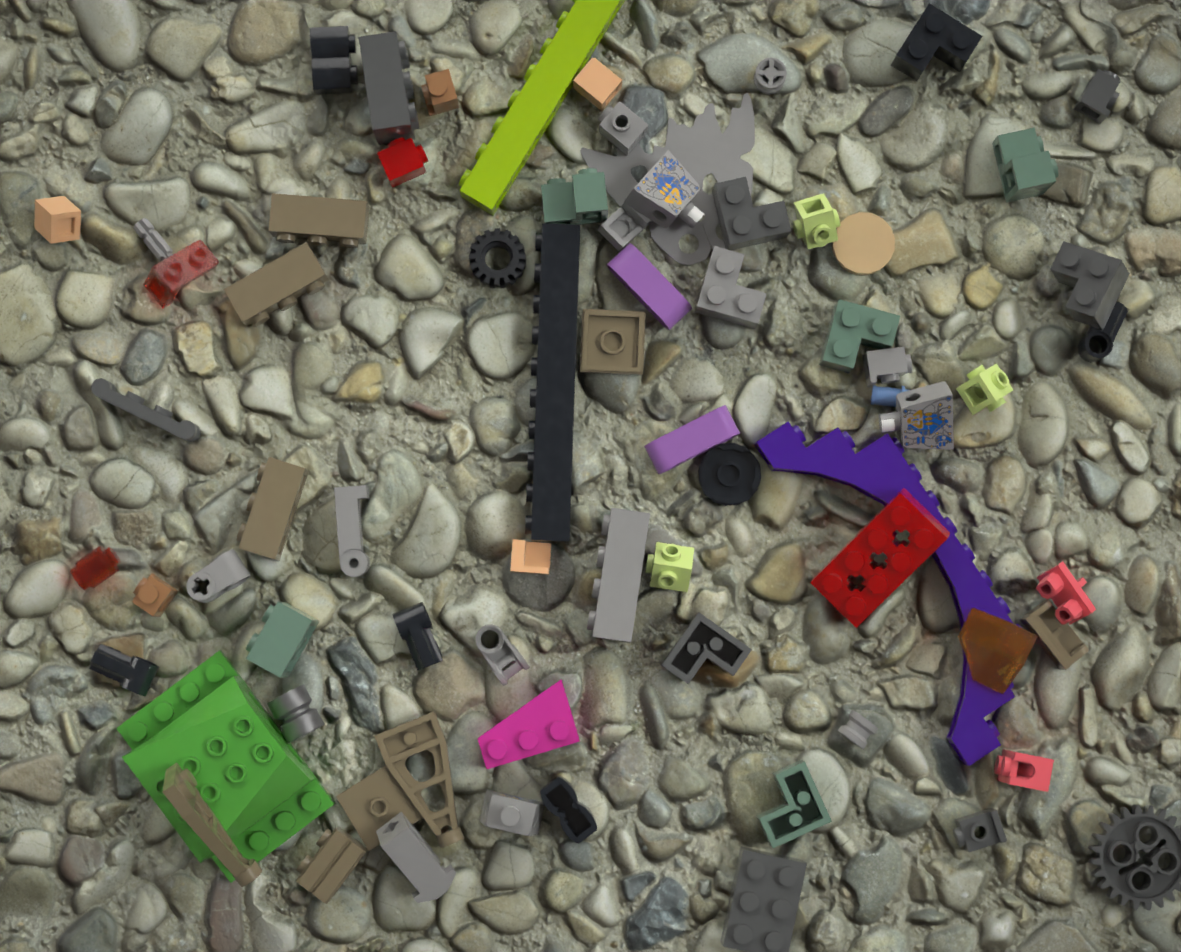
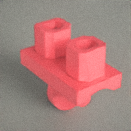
M1064 562L1059 563L1037 577L1040 582L1036 587L1042 598H1051L1057 606L1055 616L1062 625L1067 623L1071 625L1096 610L1081 588L1087 581L1084 577L1076 580Z

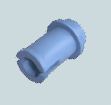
M873 385L871 405L896 407V395L910 389H905V386H901L900 389Z

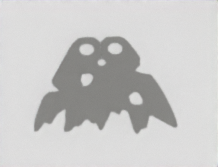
M748 93L744 94L741 107L732 108L730 123L723 134L716 119L714 104L710 103L705 107L704 113L695 118L694 125L691 128L685 124L678 125L674 119L669 118L666 146H654L652 154L645 153L639 143L628 156L618 148L617 156L587 148H581L580 152L589 168H595L597 172H604L606 191L620 207L638 184L631 174L633 167L641 165L646 167L649 172L667 150L675 156L700 185L701 190L691 203L705 214V218L699 221L693 228L680 217H677L668 228H663L652 221L649 230L655 243L671 258L682 265H692L705 260L714 246L725 249L724 241L717 237L715 231L719 220L713 195H708L703 191L704 177L712 173L717 183L746 177L750 195L752 193L753 167L748 162L740 159V156L750 152L755 144L752 101ZM685 234H692L698 239L699 246L694 253L687 254L679 248V240Z

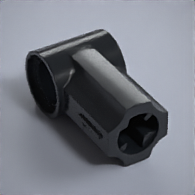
M1116 302L1103 330L1089 326L1077 347L1078 354L1083 360L1090 363L1097 362L1110 354L1115 337L1129 311L1124 304ZM1090 339H1095L1101 344L1100 354L1091 351L1089 348Z
M423 602L393 613L402 640H405L417 671L443 661L442 654L431 630L433 629L431 620Z
M100 644L91 659L89 669L119 682L121 687L131 692L146 696L159 666L134 655L131 657L110 646Z

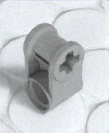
M231 549L193 574L187 581L186 589L193 599L201 603H209L227 591L238 587L247 581L251 575L236 551ZM200 581L210 583L206 587L208 591L206 595L196 592L200 589L198 584Z
M493 624L485 625L477 632L476 645L503 686L508 684L507 680L520 670L530 668L515 645L511 644L498 626ZM493 630L499 635V643L496 647L487 648L482 644L481 635L485 631ZM513 660L515 661L512 665H510L509 667H507L505 670L502 669L503 667H505L507 664H509V663L512 662Z

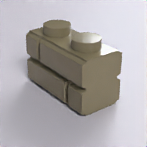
M339 826L333 832L327 829L316 843L320 849L312 858L310 855H307L296 869L300 873V876L296 879L297 883L325 904L332 899L368 851L367 847Z

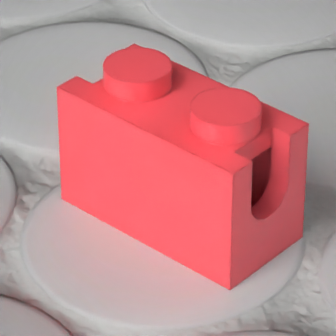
M1003 749L1002 755H997L994 774H998L997 781L1048 792L1054 760Z

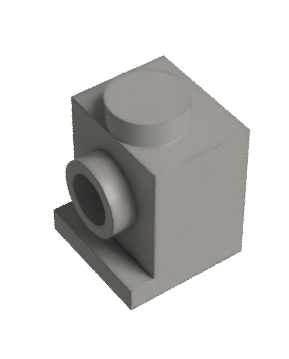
M904 347L867 351L862 356L867 387L875 385L877 379H881L882 384L900 381V376L912 373L910 354L905 355Z

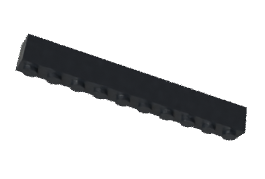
M542 223V233L536 232L535 251L541 252V264H535L534 282L540 283V295H534L533 314H539V326L532 327V345H538V357H531V376L537 377L536 389H530V408H536L535 420H529V439L535 440L534 452H528L527 471H533V484L527 483L526 503H532V515H526L525 534H531L532 542L570 543L580 225Z

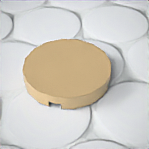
M858 212L847 216L840 223L841 226L836 228L838 241L832 242V251L839 265L844 270L854 275H870L880 271L889 263L895 251V237L891 227L883 218L873 213Z

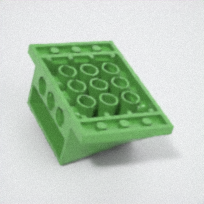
M222 650L216 652L116 728L132 749V751L122 756L129 768L197 860L202 863L212 857L230 883L235 880L231 872L186 823L162 792L166 769L178 763L182 770L187 768L193 774L197 781V786L195 787L242 856L249 860L255 859L257 863L335 804L292 744L287 743L281 729Z

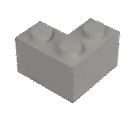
M717 246L713 247L696 306V313L756 329L767 293L736 285L745 254Z

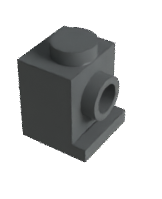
M1098 69L1090 78L1073 109L1101 124L1111 112L1110 109L1120 94L1115 91L1120 83L1119 76L1111 71Z
M988 808L955 819L957 828L953 829L956 843L959 848L964 847V850L967 852L1007 841L996 809ZM978 826H982L985 831L981 838H976L974 835V830Z

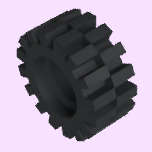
M495 228V231L490 232L486 230L484 235H478L475 238V243H472L470 247L469 262L474 276L480 280V283L483 285L487 284L490 288L500 287L502 289L506 288L508 284L513 285L516 283L515 280L517 278H521L526 267V254L523 243L521 244L516 235L513 236L511 231L505 230L504 232L500 228ZM501 247L509 253L510 261L504 269L493 270L488 267L485 257L490 249Z

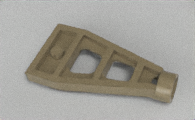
M435 711L375 735L374 737L386 767L435 833L440 848L465 839L461 828L458 826L447 741ZM427 750L434 756L435 774L431 779L419 782L407 770L405 762L409 756ZM434 784H439L442 787L445 798L444 808L437 812L429 810L421 795L423 789ZM446 825L453 828L445 833L441 832L442 828Z
M178 763L166 769L162 792L177 812L231 872L241 887L253 882L262 873L261 867L255 859L249 860L242 856L195 787L197 786V781L193 774L187 768L182 770Z

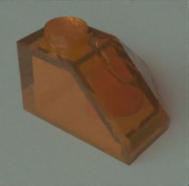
M973 607L958 635L969 664L972 679L1000 694H1004L1022 669L1038 637L1009 621Z

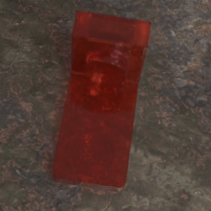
M198 240L154 265L143 285L164 309L173 303L180 288L217 267L219 261L203 241Z

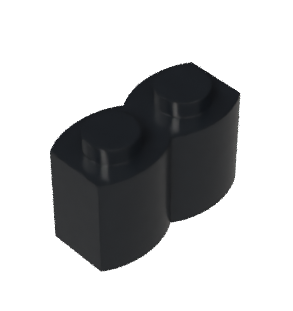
M348 26L310 28L312 82L315 95L353 93V84H358L357 65H351V54L357 53L355 34H350Z
M558 775L541 788L540 794L544 805L551 813L560 818L562 829L571 840L579 844L597 831V824L593 813L586 805L578 801L574 787L566 778Z

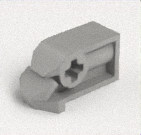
M402 811L376 831L383 850L417 889L412 893L417 903L438 899L448 891L456 875L455 869L451 864L446 868L440 866L441 862L436 853Z

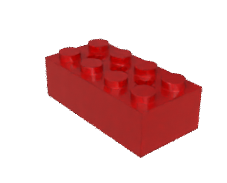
M903 488L814 576L810 583L857 628L948 539L950 532ZM895 531H908L909 535L907 539L909 541H906L904 539L901 541L898 540L896 537L898 533H896ZM883 552L886 555L884 560L886 563H877L874 560L875 555L872 553L880 555ZM850 575L855 578L861 575L864 578L862 581L863 585H855Z

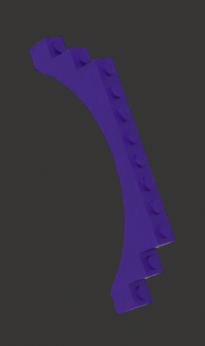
M789 421L754 444L771 471L815 475L857 490L884 507L905 488L950 532L948 539L932 554L951 593L960 624L963 655L960 694L946 739L963 765H972L1001 746L997 739L1000 736L997 727L990 719L985 721L984 717L1016 697L1011 690L1014 688L1013 682L1004 671L1000 673L998 669L1029 649L1025 642L1029 639L1026 632L1018 623L1016 625L1013 624L1008 616L1011 613L1008 605L1002 597L996 598L990 589L993 586L991 579L984 570L978 571L972 562L975 559L973 552L966 543L961 545L955 536L958 531L954 523L948 516L943 518L937 509L940 506L938 499L931 490L925 491L920 483L922 476L913 463L908 465L902 456L905 453L904 448L896 437L890 438L887 433L855 454L852 449L855 447V443L846 431L841 432L837 427L806 448L803 444L806 438L797 425L792 427Z

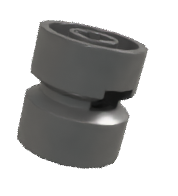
M304 684L267 703L275 720H282L283 724L280 729L288 744L325 725L317 709L309 707L312 699Z

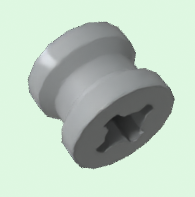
M766 58L758 64L754 75V85L757 90L767 95L775 94L781 90L787 75L783 62L776 58Z
M852 710L849 714V721L846 725H842L838 732L864 750L867 745V738L875 734L878 728Z

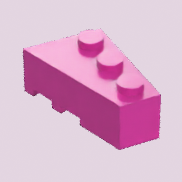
M562 679L477 738L486 769L580 742Z

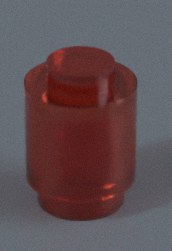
M100 545L75 562V567L70 572L83 590H87L90 587L94 589L119 571L117 564L121 561L111 547L105 549Z

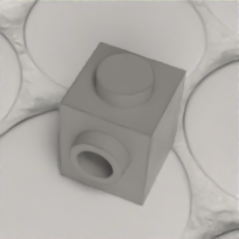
M620 101L614 108L611 105L608 106L598 119L601 122L599 124V133L627 156L648 133L649 125Z

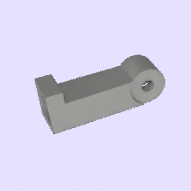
M369 486L335 487L340 567L344 574L350 577H359L364 575L370 567L369 557L364 552L360 504V499H370Z

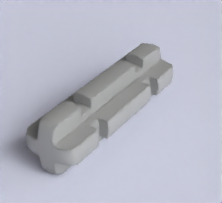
M143 218L134 225L133 228L141 239L144 238V243L155 257L162 261V265L167 272L173 274L183 266L175 253L172 254L173 250L157 231H154L155 228L148 219Z

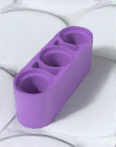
M631 243L625 246L606 264L611 273L667 330H670L692 309L682 294Z
M724 405L661 436L644 447L658 475L734 438L740 432L727 406Z

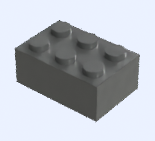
M396 31L358 37L372 130L378 145L389 144L391 141L402 137L405 140L409 138L415 140L414 130L420 129L415 103H410L409 99H415L410 72H405V69L410 68L405 40L399 41Z
M740 846L721 937L722 945L746 952H789L807 863L801 859Z

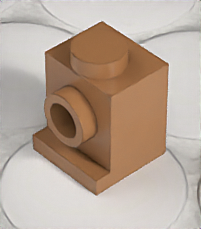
M449 69L424 75L427 84L421 85L429 116L459 108Z
M151 573L148 579L143 578L133 592L136 596L132 602L153 617H161L178 593V590L154 573Z

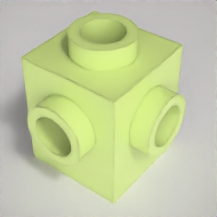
M824 193L794 202L797 220L792 221L793 229L797 239L802 238L807 249L823 247L828 243L838 241L836 228L841 226L837 210L831 207Z
M997 363L988 369H985L983 365L966 374L969 380L956 388L972 415L986 407L989 412L1006 403L1003 396L1013 391L1007 375L999 368Z
M656 542L654 555L648 554L645 573L651 574L650 587L688 592L694 548Z

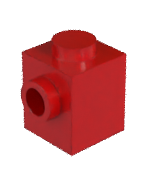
M403 137L395 139L387 145L388 148L377 152L392 188L426 173L424 163L429 162L422 145L415 146L412 138L407 140Z

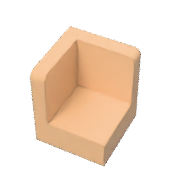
M591 58L573 80V88L599 110L603 111L622 89V79L596 58Z
M65 196L35 200V230L50 244L80 240L81 210Z
M513 539L510 571L514 573L549 575L551 544Z

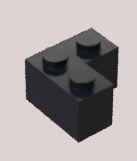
M929 3L896 54L891 66L913 80L918 81L934 56L960 72L983 36Z

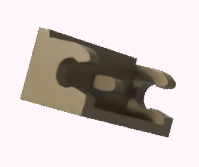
M1044 599L1019 620L1059 670H1067L1073 663L1085 655L1089 649L1068 623L1062 625L1055 616L1056 608L1050 599Z

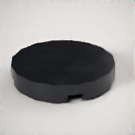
M736 443L720 444L710 449L702 458L698 469L699 485L704 495L712 502L723 506H737L748 501L758 490L761 481V467L755 455L746 447Z

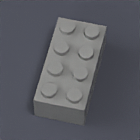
M611 508L610 515L604 514L601 535L607 536L606 547L599 546L596 567H602L601 579L594 578L592 598L598 599L596 611L590 610L587 630L593 631L592 637L628 643L632 641L650 513Z

